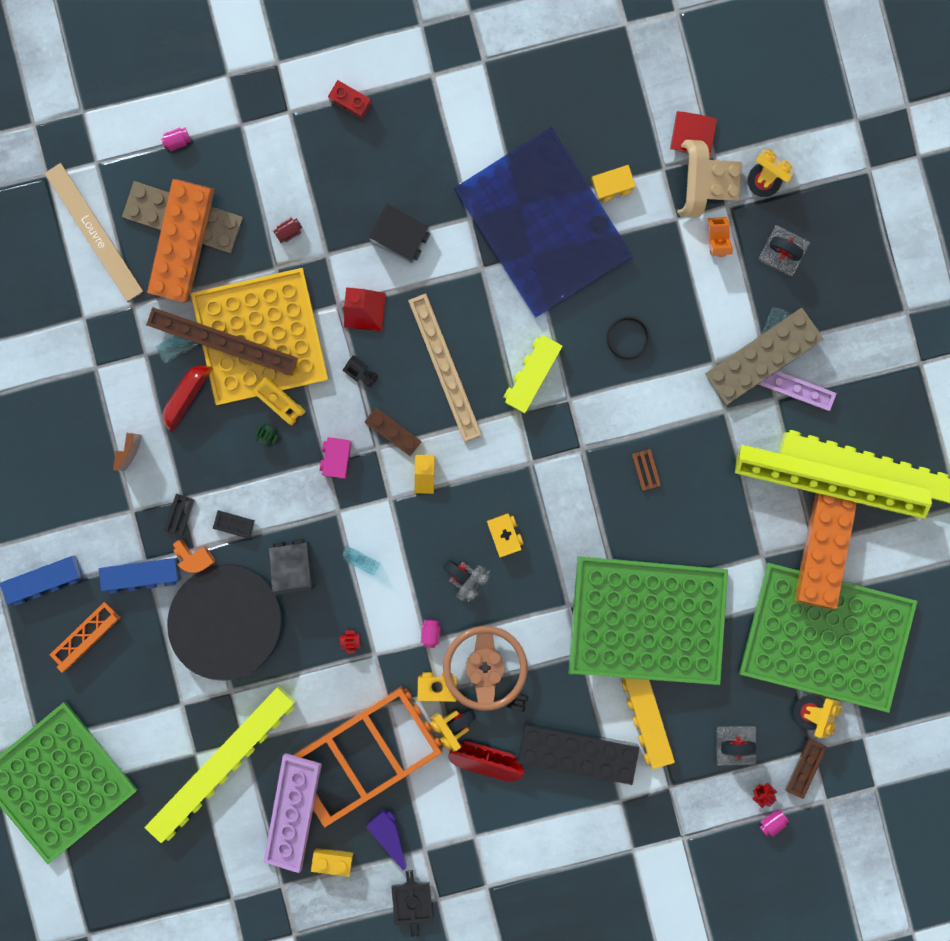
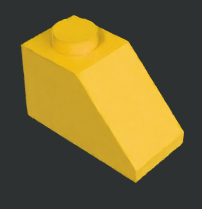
M415 455V493L434 494L435 455Z

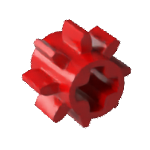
M345 630V635H340L341 649H346V654L355 653L357 648H361L360 634H355V630Z
M766 783L765 786L759 784L753 790L755 797L752 799L761 808L765 805L771 807L777 800L775 796L777 791L769 783Z

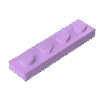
M779 371L758 384L826 411L831 410L837 394Z

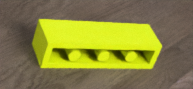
M544 335L541 338L537 337L532 345L534 351L531 355H526L522 363L525 365L522 372L518 370L513 379L516 382L512 389L509 387L504 395L506 404L524 414L562 348V345Z

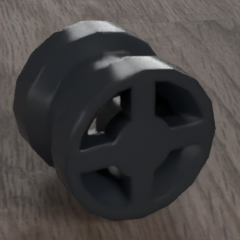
M520 693L507 707L525 712V702L528 701L529 696Z

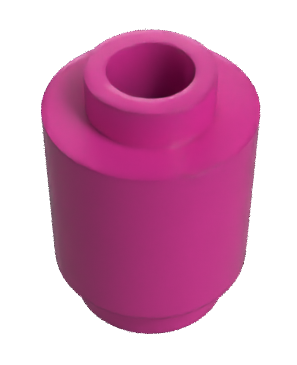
M179 127L163 133L164 137L161 138L164 148H169L170 152L187 146V143L191 142L186 127L182 129Z
M424 620L420 643L424 644V647L435 648L436 645L440 644L441 626L439 621Z
M779 809L777 812L773 811L761 821L762 826L760 829L766 836L771 835V837H774L787 827L786 824L789 820Z

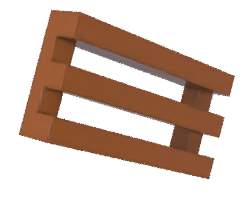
M651 449L632 454L642 491L661 486ZM645 454H647L649 458V462L655 479L654 484L651 480V476L644 456ZM638 456H640L642 460V464L648 481L647 486H645L643 480V476L637 459Z

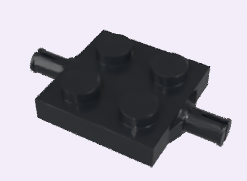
M409 870L405 871L406 882L391 886L395 925H409L411 927V937L415 935L418 937V925L424 922H433L430 882L414 881V871L410 870L409 877Z

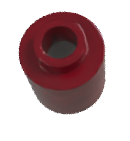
M290 217L277 225L273 232L280 243H287L301 234L300 229L303 227L297 218L293 220Z

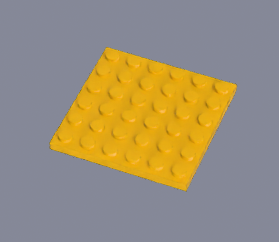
M303 268L190 293L197 323L299 358L294 374L290 376L202 345L206 364L213 368L209 377L216 406L257 397L252 390L265 376L282 391L329 380Z

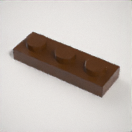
M376 407L365 421L367 425L410 457L422 442Z
M808 738L785 788L786 792L802 799L805 798L827 749L826 745Z

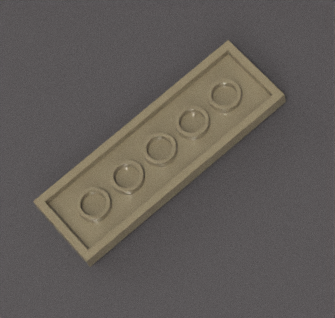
M134 181L122 218L161 231L169 192ZM211 207L202 245L232 254L244 218Z
M800 308L705 374L724 402L729 405L822 342L824 338L803 308Z

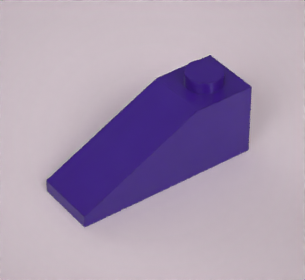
M384 808L367 822L366 828L404 871L407 863L397 822L395 821L397 818L390 810L387 812Z

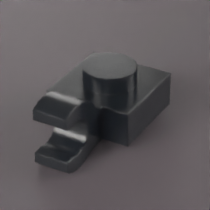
M354 355L342 370L356 382L362 380L368 387L379 377L375 372L367 371L368 366Z

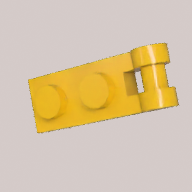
M266 376L252 390L257 397L291 426L296 422L298 416H302L305 413V410L300 405L296 404ZM289 408L293 410L291 414L286 412Z

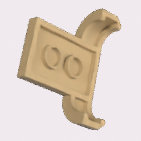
M685 140L681 147H685L689 154L687 197L685 206L677 211L680 217H700L705 210L707 199L739 201L742 162L709 160V150L704 141Z

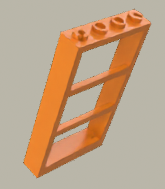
M399 687L293 754V756L302 758L327 742L361 798L330 816L316 793L313 810L324 828L442 754L441 748L443 745L438 737L434 738L432 735V727L428 721L424 722L421 715L423 713L419 706L413 705L410 700L413 697L407 688ZM398 696L433 749L432 753L405 770L401 768L369 717L370 714ZM362 719L397 775L368 793L332 739Z

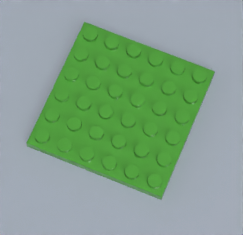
M63 702L0 754V807L47 864L52 862L138 791L66 702Z

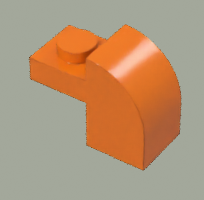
M727 217L708 218L707 234L710 254L718 257L732 255L733 247L730 242V224Z
M182 539L173 544L175 547L173 551L179 559L183 558V561L178 566L184 571L191 573L200 572L217 562L206 546L201 547L192 554Z

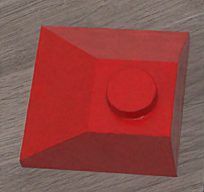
M346 287L344 328L382 331L386 293Z

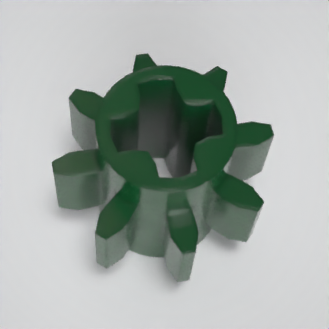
M266 423L263 428L258 426L254 433L258 436L256 441L268 447L271 443L276 444L279 438L276 435L277 429Z

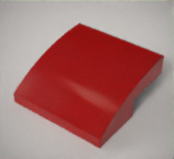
M677 111L670 149L687 154V149L681 147V144L685 140H701L706 143L710 157L717 119Z

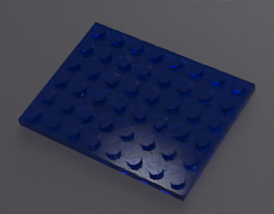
M552 126L454 188L535 318L633 257Z

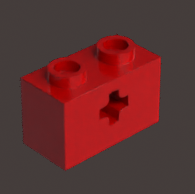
M339 80L336 81L328 95L330 102L361 120L364 119L372 105L370 98Z

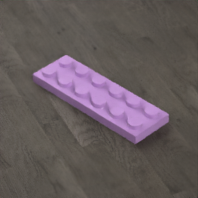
M286 753L283 755L264 863L297 873L302 871L321 770L320 763Z

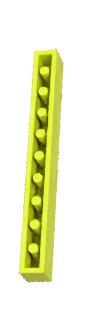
M790 430L789 433H783L778 450L779 454L931 490V499L950 504V479L948 474L937 472V475L930 473V469L924 467L914 469L911 468L912 464L902 461L900 464L893 463L892 458L882 456L879 459L874 457V453L864 451L863 454L858 453L856 448L845 446V448L837 447L838 443L828 440L826 443H823L815 436L808 435V438L800 436V432Z
M742 444L736 459V474L926 519L932 505L931 490Z
M279 685L145 826V829L160 843L165 839L169 841L176 834L174 829L178 825L182 828L189 820L187 816L191 812L195 814L201 808L202 804L200 802L204 798L209 799L216 792L213 788L218 783L222 785L229 778L227 773L231 769L235 772L242 764L240 760L244 756L248 758L254 752L255 748L253 746L257 742L261 744L269 736L266 732L270 728L274 730L282 722L280 717L283 714L289 715L295 708L293 706L295 700Z

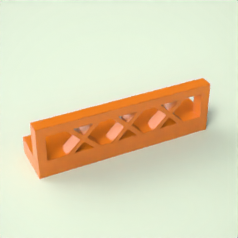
M106 601L50 654L58 664L57 668L61 673L67 671L121 619ZM105 608L111 615L105 621H99L100 612ZM88 623H96V630L92 634H86V625ZM75 636H82V643L78 647H72V639ZM61 649L69 650L68 657L64 661L56 655Z

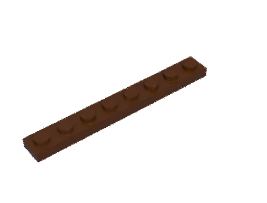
M152 307L146 324L149 327L293 376L299 359Z

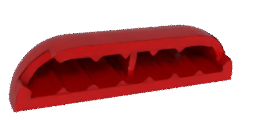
M198 365L186 372L163 410V422L169 431L174 432L212 371V367Z
M464 741L460 744L461 748L456 751L451 749L448 755L450 762L455 766L507 782L518 781L524 774L521 764H518L517 757L513 754L477 743Z

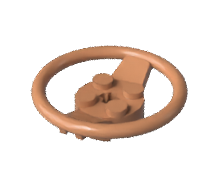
M493 626L474 627L458 635L448 647L443 662V676L450 693L464 706L479 711L496 710L511 703L523 689L528 673L527 658L520 643L507 631ZM474 635H477L475 649L467 658L465 667L467 676L475 684L478 702L462 695L456 688L451 676V661L456 649L463 641ZM493 635H497L509 642L515 649L520 662V674L516 686L506 697L494 702L495 686L503 676L504 663L501 656L495 651ZM483 662H487V665L490 666L487 672L479 669Z

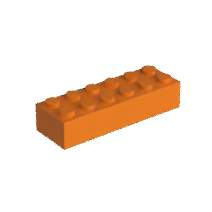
M179 179L172 180L147 293L184 303L190 301V293L192 292L215 189Z
M815 493L794 602L828 610L837 609L857 502Z

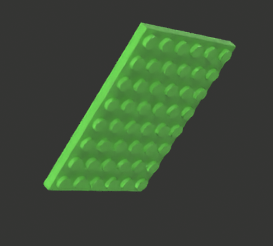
M577 556L568 673L720 685L728 569Z
M767 562L739 674L889 713L917 601L842 582L837 609L828 610L794 602L800 571Z

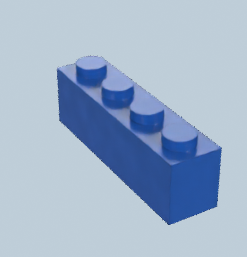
M74 555L0 583V587L7 605L13 603L14 606L25 603V598L32 597L33 600L44 596L42 593L49 590L52 593L60 590V585L67 583L68 586L79 583L78 579L84 576L77 557Z
M178 557L98 568L101 591L107 590L108 594L119 593V589L126 588V591L138 590V586L144 585L146 589L156 588L159 583H164V586L176 585V581L181 580Z

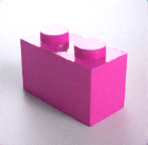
M327 437V441L323 442L322 452H325V458L320 462V471H323L322 475L347 478L351 440Z

